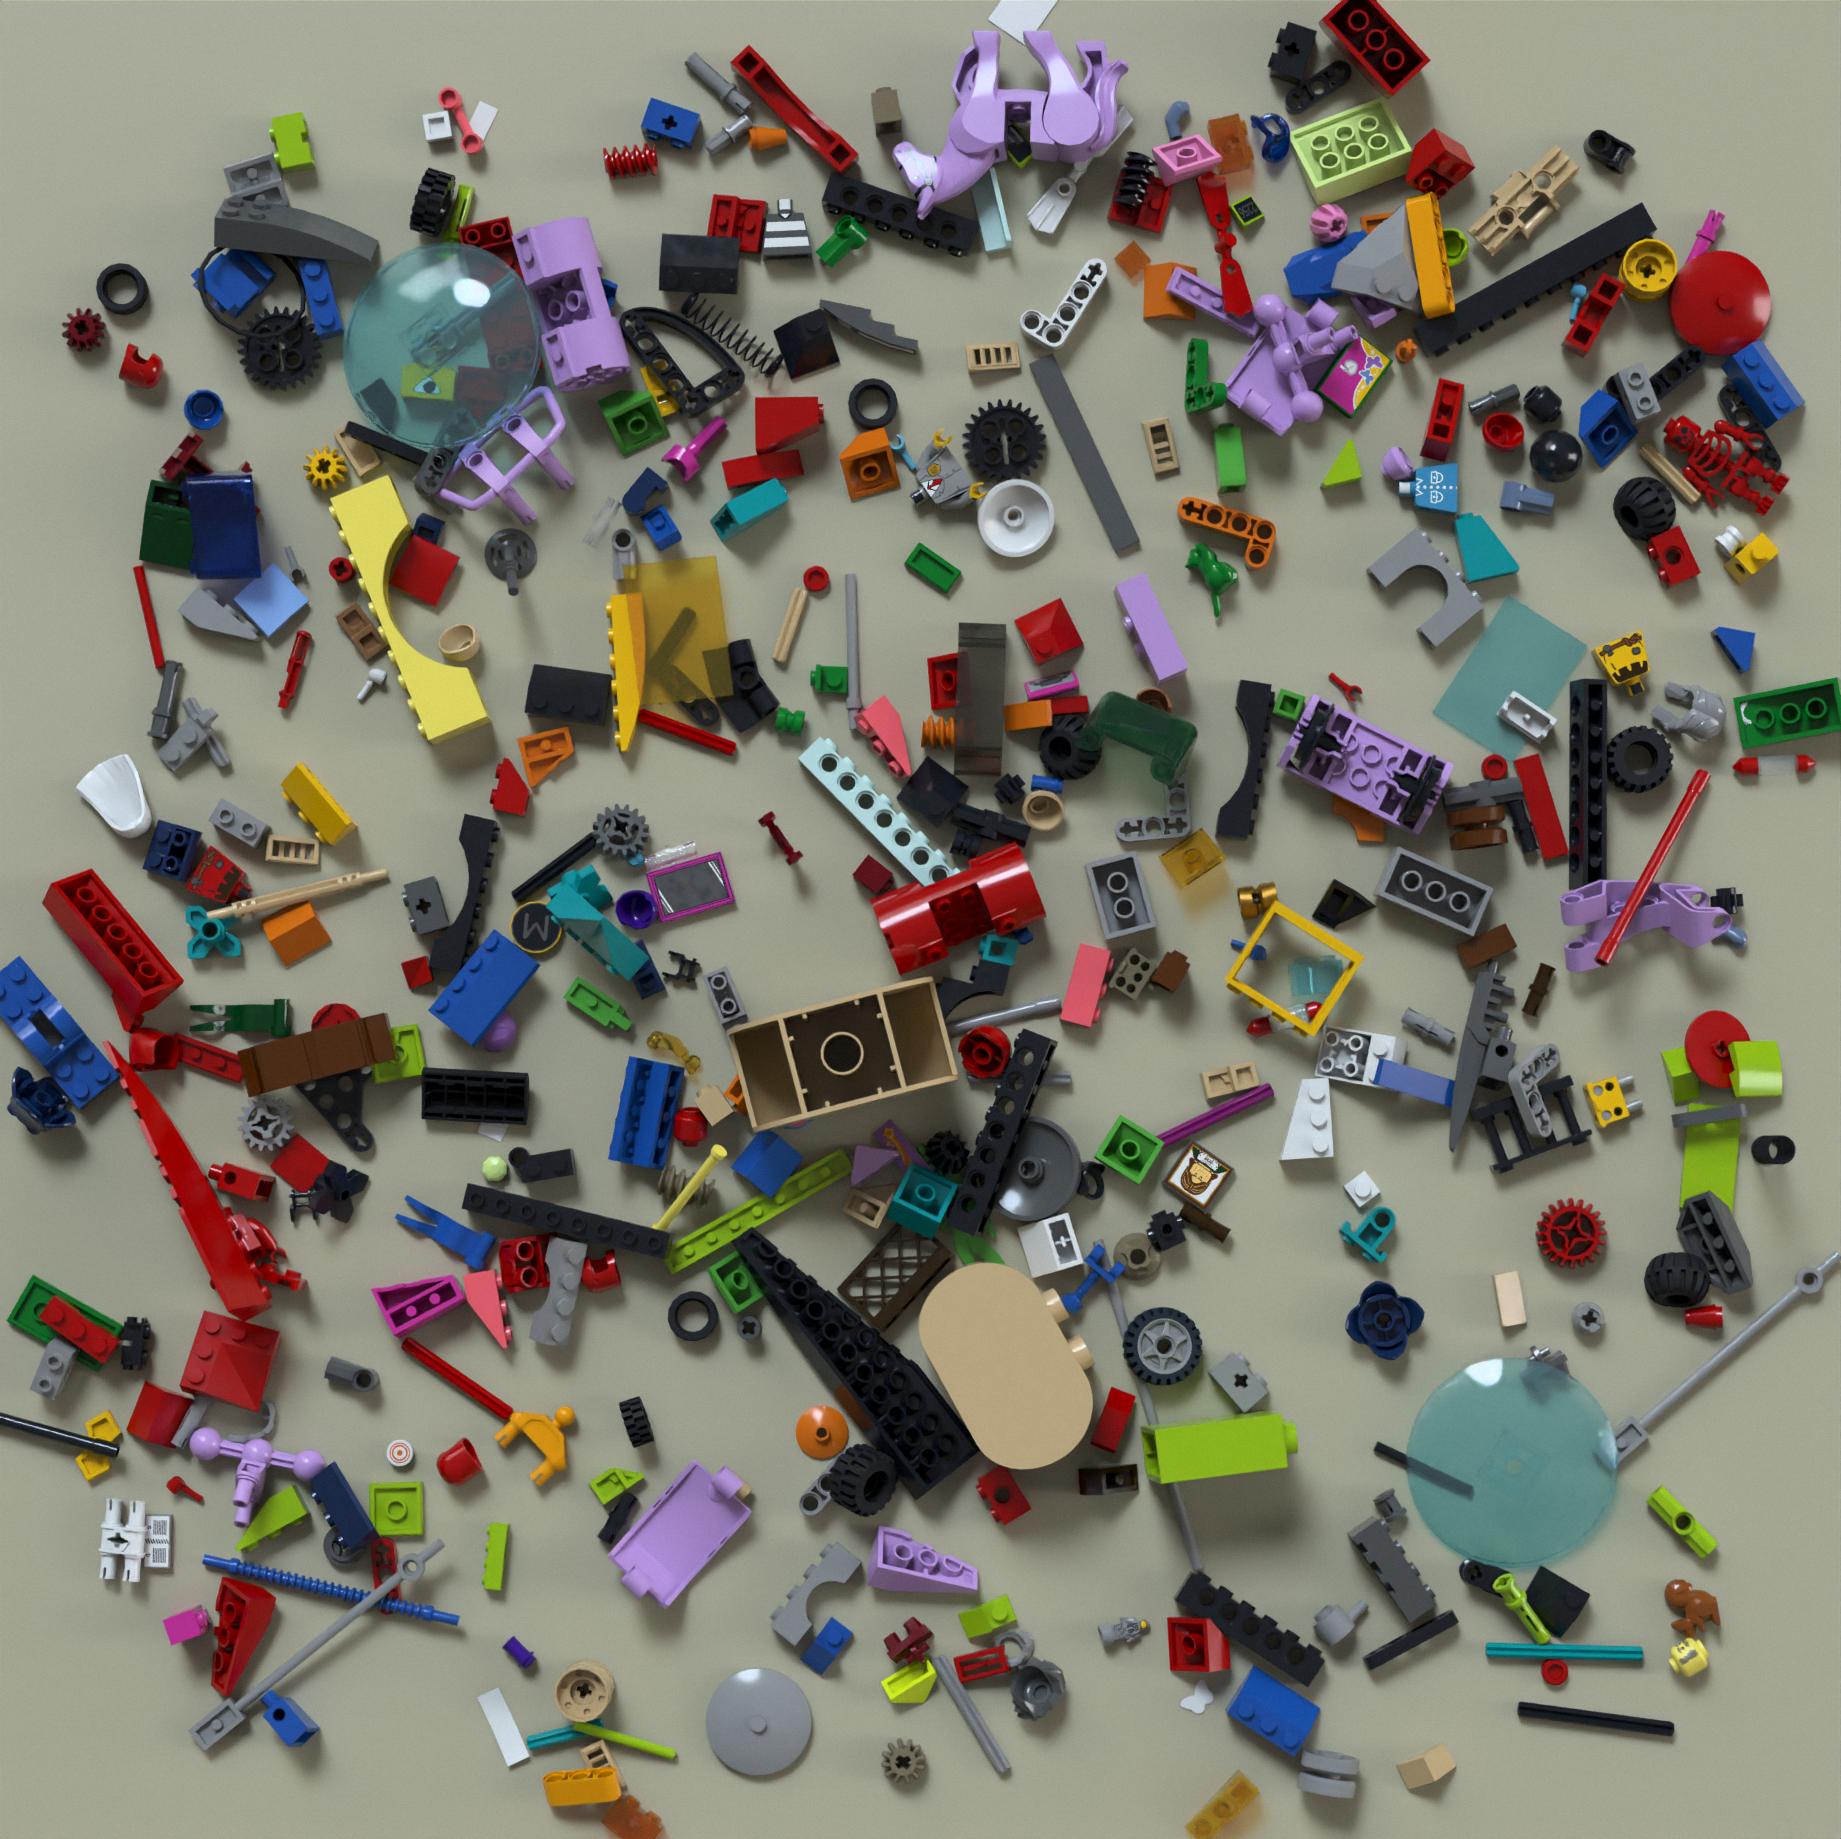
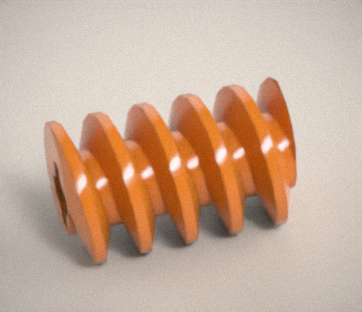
M929 715L927 721H923L921 748H924L927 741H929L932 749H935L937 743L940 742L943 750H945L948 743L951 744V748L954 751L958 744H961L962 751H966L969 744H971L973 750L974 719H970L968 726H965L963 718H960L958 724L955 725L953 717H950L947 724H945L943 716H939L937 723H934L932 715Z

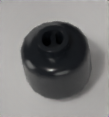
M1546 385L1532 387L1523 398L1525 402L1524 411L1539 424L1548 421L1552 423L1562 413L1560 410L1562 399Z

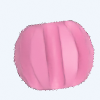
M1323 204L1316 211L1312 212V219L1309 223L1310 231L1313 232L1314 237L1322 242H1335L1340 239L1341 235L1346 233L1347 215L1336 204Z

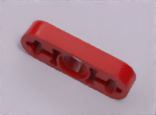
M388 1537L377 1539L371 1546L374 1589L383 1584L379 1578V1573L382 1569H390L393 1575L398 1572L396 1544ZM381 1542H384L385 1547H390V1551L386 1553V1561L391 1559L392 1564L385 1563L378 1566L377 1561H383L382 1552H377V1548L382 1544ZM398 1584L395 1590H391L389 1594L393 1597V1600L399 1598L400 1602H402L400 1584ZM385 1608L380 1611L385 1615L393 1614V1610L386 1612Z

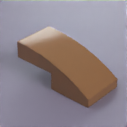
M356 600L334 615L366 660L387 646Z

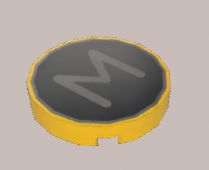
M540 901L528 902L520 906L512 916L510 923L511 936L515 943L524 951L544 953L553 948L560 940L563 928L550 918L553 913L545 907L547 903Z

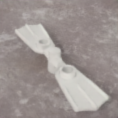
M1117 104L1116 131L1108 146L1096 151L1086 161L1074 163L1073 168L1066 176L1067 178L1058 179L1026 215L1035 231L1049 234L1054 233L1076 194L1074 183L1086 174L1087 167L1093 158L1104 155L1132 123L1133 118L1128 113L1125 105ZM1062 185H1067L1069 192L1062 193L1059 188Z

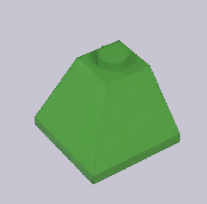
M620 390L597 401L623 456L670 434L651 392Z

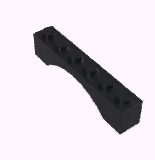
M1247 680L1239 681L1235 709L1246 731L1248 760L1244 777L1237 791L1219 809L1215 836L1246 841L1248 835H1253L1255 820H1251L1252 809L1257 810L1259 794H1255L1256 784H1261L1263 769L1259 768L1260 758H1265L1267 743L1263 742L1264 732L1269 733L1271 717H1267L1268 707H1273L1275 692L1271 691L1272 684Z
M464 814L459 841L464 849L468 863L469 883L467 896L455 922L443 935L434 941L428 967L458 974L470 959L467 950L469 944L473 945L476 936V929H473L474 920L480 918L482 904L479 903L481 893H486L488 879L485 878L487 868H491L494 861V853H491L493 842L497 843L501 828L497 827L498 823L495 820Z

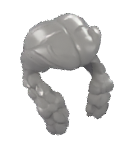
M1668 682L1664 688V693L1670 698L1682 699L1684 702H1689L1693 699L1692 709L1684 718L1679 719L1673 716L1671 712L1657 705L1650 714L1653 719L1658 721L1666 732L1684 733L1697 742L1705 743L1710 738L1717 736L1727 716L1721 697L1718 694L1707 692L1703 688L1701 689L1698 685H1686L1684 687L1683 685Z

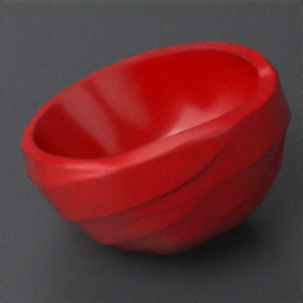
M1495 413L1488 417L1482 426L1484 442L1496 452H1512L1520 447L1525 434L1523 426L1511 414Z

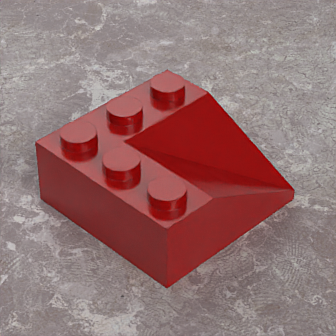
M204 1310L180 1382L182 1392L258 1413L282 1340L280 1331Z

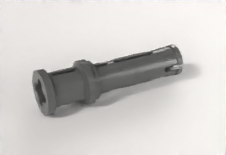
M166 660L157 708H154L151 713L153 721L151 730L147 732L149 737L166 741L171 738L168 734L171 720L175 719V712L172 710L183 666L181 662L177 663V661Z

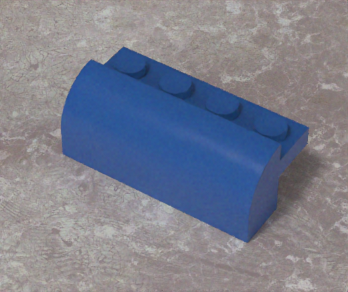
M629 1056L608 1160L658 1170L664 1169L685 1071L684 1067Z

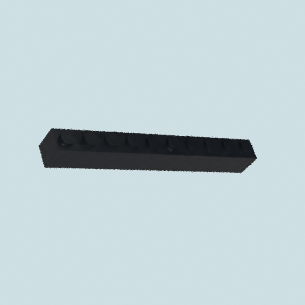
M1641 202L1455 304L1454 312L1427 319L1414 327L1413 333L1427 358L1432 355L1438 358L1449 351L1448 347L1457 342L1458 345H1462L1472 339V333L1478 330L1484 333L1495 326L1494 321L1503 318L1505 321L1517 314L1516 309L1524 305L1526 308L1535 305L1540 301L1539 297L1545 293L1551 296L1563 289L1561 285L1570 280L1572 284L1585 277L1584 272L1593 268L1594 271H1597L1608 264L1606 260L1613 256H1616L1617 259L1623 257L1629 247L1636 242L1644 239H1653L1651 235L1655 233L1657 228Z

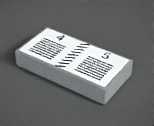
M145 1514V1525L148 1528V1532L145 1535L144 1552H146V1555L143 1558V1568H171L172 1514Z

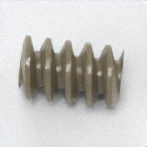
M665 1165L657 1186V1195L660 1196L666 1190L668 1199H671L675 1193L677 1198L696 1173L693 1172L686 1178V1169H682L677 1175L676 1166L673 1165L669 1171H666ZM705 1178L686 1204L690 1206L696 1200L697 1209H701L704 1204L707 1207L715 1185V1179H712L706 1185Z

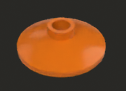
M816 1406L810 1408L800 1417L797 1423V1442L806 1454L814 1458H830L839 1453L847 1442L848 1426L846 1420L840 1412L832 1407ZM819 1428L826 1429L827 1435L825 1437H818L817 1430Z

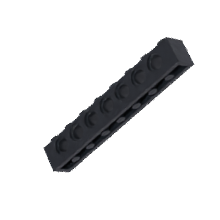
M1579 679L1570 682L1569 890L1578 889L1598 880H1607V680Z
M1024 1028L1016 1036L1014 1053L1004 1069L1006 1073L1003 1081L999 1082L995 1089L994 1095L996 1098L994 1104L986 1112L985 1127L977 1135L975 1141L976 1150L966 1163L967 1173L964 1180H961L957 1186V1198L955 1203L948 1209L946 1225L982 1238L1058 1044L1057 1041ZM1032 1052L1034 1057L1032 1063L1025 1065L1024 1058L1026 1054ZM1023 1077L1024 1084L1022 1088L1016 1090V1079ZM1013 1101L1014 1110L1012 1113L1006 1114V1104ZM999 1126H1003L1005 1129L1004 1135L997 1139L995 1135L996 1129ZM993 1150L995 1158L988 1164L986 1155L989 1151ZM980 1175H984L985 1184L978 1188L976 1180ZM974 1199L976 1207L969 1213L967 1203Z
M472 1183L467 1184L461 1208L663 1259H669L675 1233Z

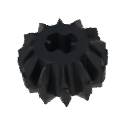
M951 1130L944 1133L940 1131L928 1140L925 1145L927 1149L924 1155L930 1158L927 1165L933 1164L935 1166L934 1172L941 1170L943 1176L950 1173L954 1175L966 1166L970 1151L964 1148L967 1142L959 1140L960 1134L953 1136Z

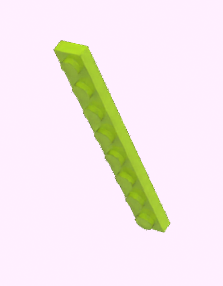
M842 1148L789 1177L772 1199L761 1193L672 1244L669 1259L663 1260L672 1275L736 1239L749 1228L759 1226L850 1174L853 1168L844 1150Z

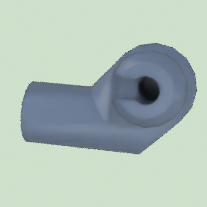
M1176 101L1165 116L1170 140L1182 137L1179 121L1190 111L1187 102Z
M1732 924L1728 931L1714 938L1727 937L1732 941L1734 948L1742 949L1746 946L1747 935L1743 930Z

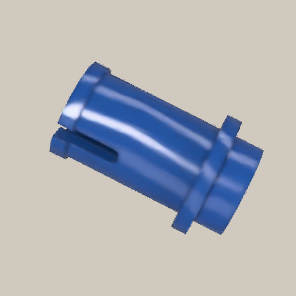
M1033 774L1031 791L1045 790L1056 795L1062 794L1064 779Z

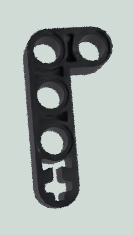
M1691 345L1649 378L1651 386L1658 390V397H1656L1658 402L1703 365L1706 354L1700 346ZM1695 355L1697 359L1684 368L1682 364L1689 356ZM1674 370L1677 372L1678 380H1669L1666 376V371ZM1613 375L1605 382L1602 391L1618 400L1627 414L1620 394H1615L1610 390V383L1615 382Z

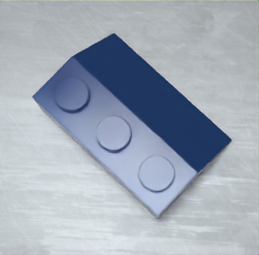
M1761 339L1751 343L1720 366L1765 430L1805 403Z
M1253 1665L1225 1710L1232 1717L1292 1756H1295L1308 1736L1320 1708Z

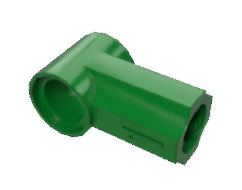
M850 215L842 217L834 227L835 233L816 251L831 268L851 249L856 250L867 241V231Z

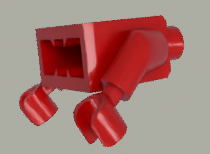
M223 1207L227 1216L232 1215L238 1226V1229L235 1230L238 1238H243L250 1252L246 1254L250 1262L268 1255L267 1250L271 1251V1260L276 1264L278 1262L273 1256L275 1252H282L286 1258V1251L276 1246L277 1241L265 1225L254 1218H246L243 1213L233 1215L231 1207ZM211 1279L210 1286L212 1289L216 1290V1287Z

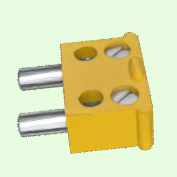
M1631 1074L1618 1079L1614 1076L1593 1084L1591 1082L1583 1084L1582 1088L1597 1128L1606 1127V1124L1628 1117L1630 1116L1629 1112L1643 1107V1104L1627 1109L1629 1106L1642 1102L1638 1099L1625 1103L1620 1087L1634 1083V1079L1620 1084L1618 1082L1633 1078ZM1606 1083L1609 1085L1608 1091L1605 1088ZM1615 1108L1618 1110L1617 1116L1614 1114Z

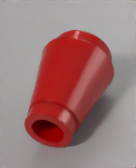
M1712 1304L1685 1310V1325L1712 1330L1723 1328L1722 1306Z

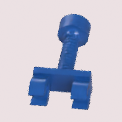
M1099 1244L1084 1260L1093 1268V1271L1073 1294L1066 1293L1061 1299L1063 1305L1073 1314H1077L1083 1307L1081 1299H1083L1101 1276L1112 1284L1126 1268L1118 1261L1108 1272L1098 1264L1097 1260L1106 1251Z

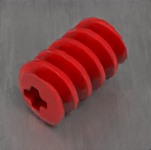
M655 142L653 150H650L648 144L644 143L643 150L640 151L637 144H635L632 152H629L627 146H623L621 154H619L616 147H613L611 155H609L606 148H603L605 170L611 180L616 179L617 172L622 179L626 178L627 171H629L632 178L636 177L637 170L640 171L642 177L646 176L648 169L652 175L657 174L658 158Z

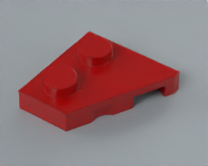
M263 1261L261 1265H257L261 1272L258 1278L290 1287L289 1289L295 1291L304 1290L307 1280L301 1278L302 1273L289 1269L286 1270V1273L276 1271V1265Z

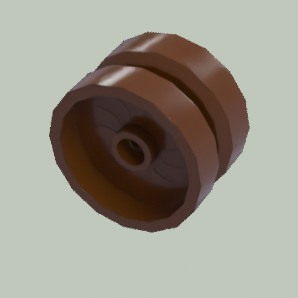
M1503 806L1470 807L1446 814L1448 828L1454 830L1465 829L1464 832L1455 833L1449 837L1451 851L1486 848L1508 843L1506 829L1489 827L1490 825L1502 823L1505 820Z

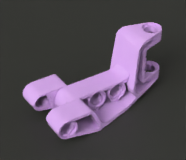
M1598 880L1565 893L1560 897L1563 924L1566 926L1585 924L1586 933L1580 935V938L1570 941L1564 946L1567 970L1583 972L1601 967V965L1594 961V958L1603 941L1612 930L1638 880ZM1653 881L1620 943L1640 932L1662 927L1663 931L1687 946L1699 947L1728 931L1732 925V918L1723 908L1707 907L1709 896L1699 886ZM1700 893L1701 899L1695 904L1691 898L1693 895ZM1719 915H1724L1723 922L1718 926H1713L1714 919Z

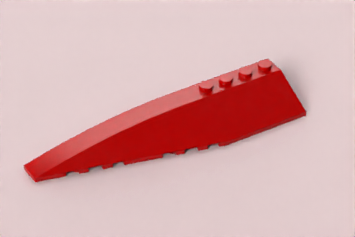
M108 1040L103 1041L102 1043L117 1074L121 1073L122 1075L120 1083L129 1097H133V1100L129 1103L140 1119L138 1123L154 1158L161 1162L159 1169L163 1178L168 1184L173 1186L169 1192L173 1200L180 1207L178 1212L227 1311L245 1322L272 1308L269 1301L273 1298L266 1284L261 1285L258 1279L261 1272L254 1261L250 1263L246 1254L250 1252L243 1238H238L235 1232L238 1226L232 1215L227 1216L205 1171L179 1128L140 1075L130 1067L129 1062Z

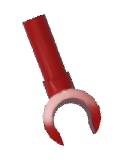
M1334 673L1329 675L1328 678L1344 691V696L1347 700L1356 701L1350 696L1351 689H1355L1358 693L1362 694L1360 687L1348 685Z
M179 1476L173 1477L166 1484V1487L174 1495L182 1490L198 1502L203 1498V1496L190 1489Z

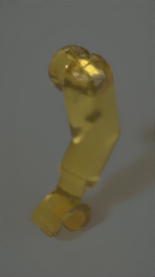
M654 1031L646 1040L647 1045L651 1049L662 1047L671 1050L678 1059L681 1058L687 1072L691 1075L701 1064L699 1057L688 1054V1049L678 1037L661 1031Z

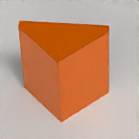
M1174 262L1145 266L1143 319L1195 320L1196 308L1166 292L1165 289L1175 267H1180L1195 276L1197 275V268Z
M310 900L287 905L261 920L269 942L286 966L332 941Z

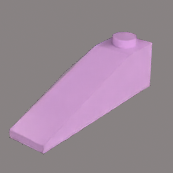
M880 1525L877 1527L868 1562L867 1586L902 1592H977L978 1569L951 1555L943 1556L932 1550L934 1546L928 1543L922 1545L910 1539L912 1535L905 1531Z

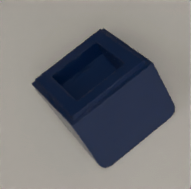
M421 513L416 519L412 536L415 534L437 545L444 529L445 521Z

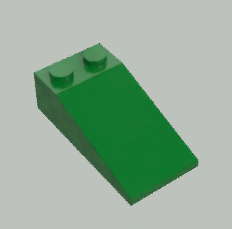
M1838 677L1733 698L1743 749L1841 732V680ZM1748 701V705L1744 708L1743 713L1748 720H1751V724L1747 723L1746 725L1743 722L1740 705Z

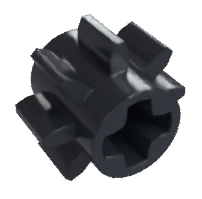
M1007 773L994 785L998 790L994 795L1001 804L1007 800L1012 805L1026 793L1022 789L1025 782L1018 774L1012 777Z
M1736 887L1716 889V896L1710 897L1711 907L1723 908L1729 915L1738 914L1737 907L1744 906L1743 894H1736Z

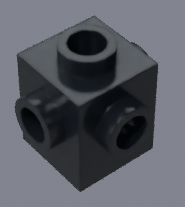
M1162 1210L1152 1215L1153 1221L1147 1223L1149 1229L1146 1230V1233L1152 1244L1157 1243L1160 1252L1187 1241L1182 1232L1186 1228L1180 1215L1175 1216L1173 1212L1167 1214L1166 1210ZM1163 1225L1169 1227L1168 1234L1162 1232Z

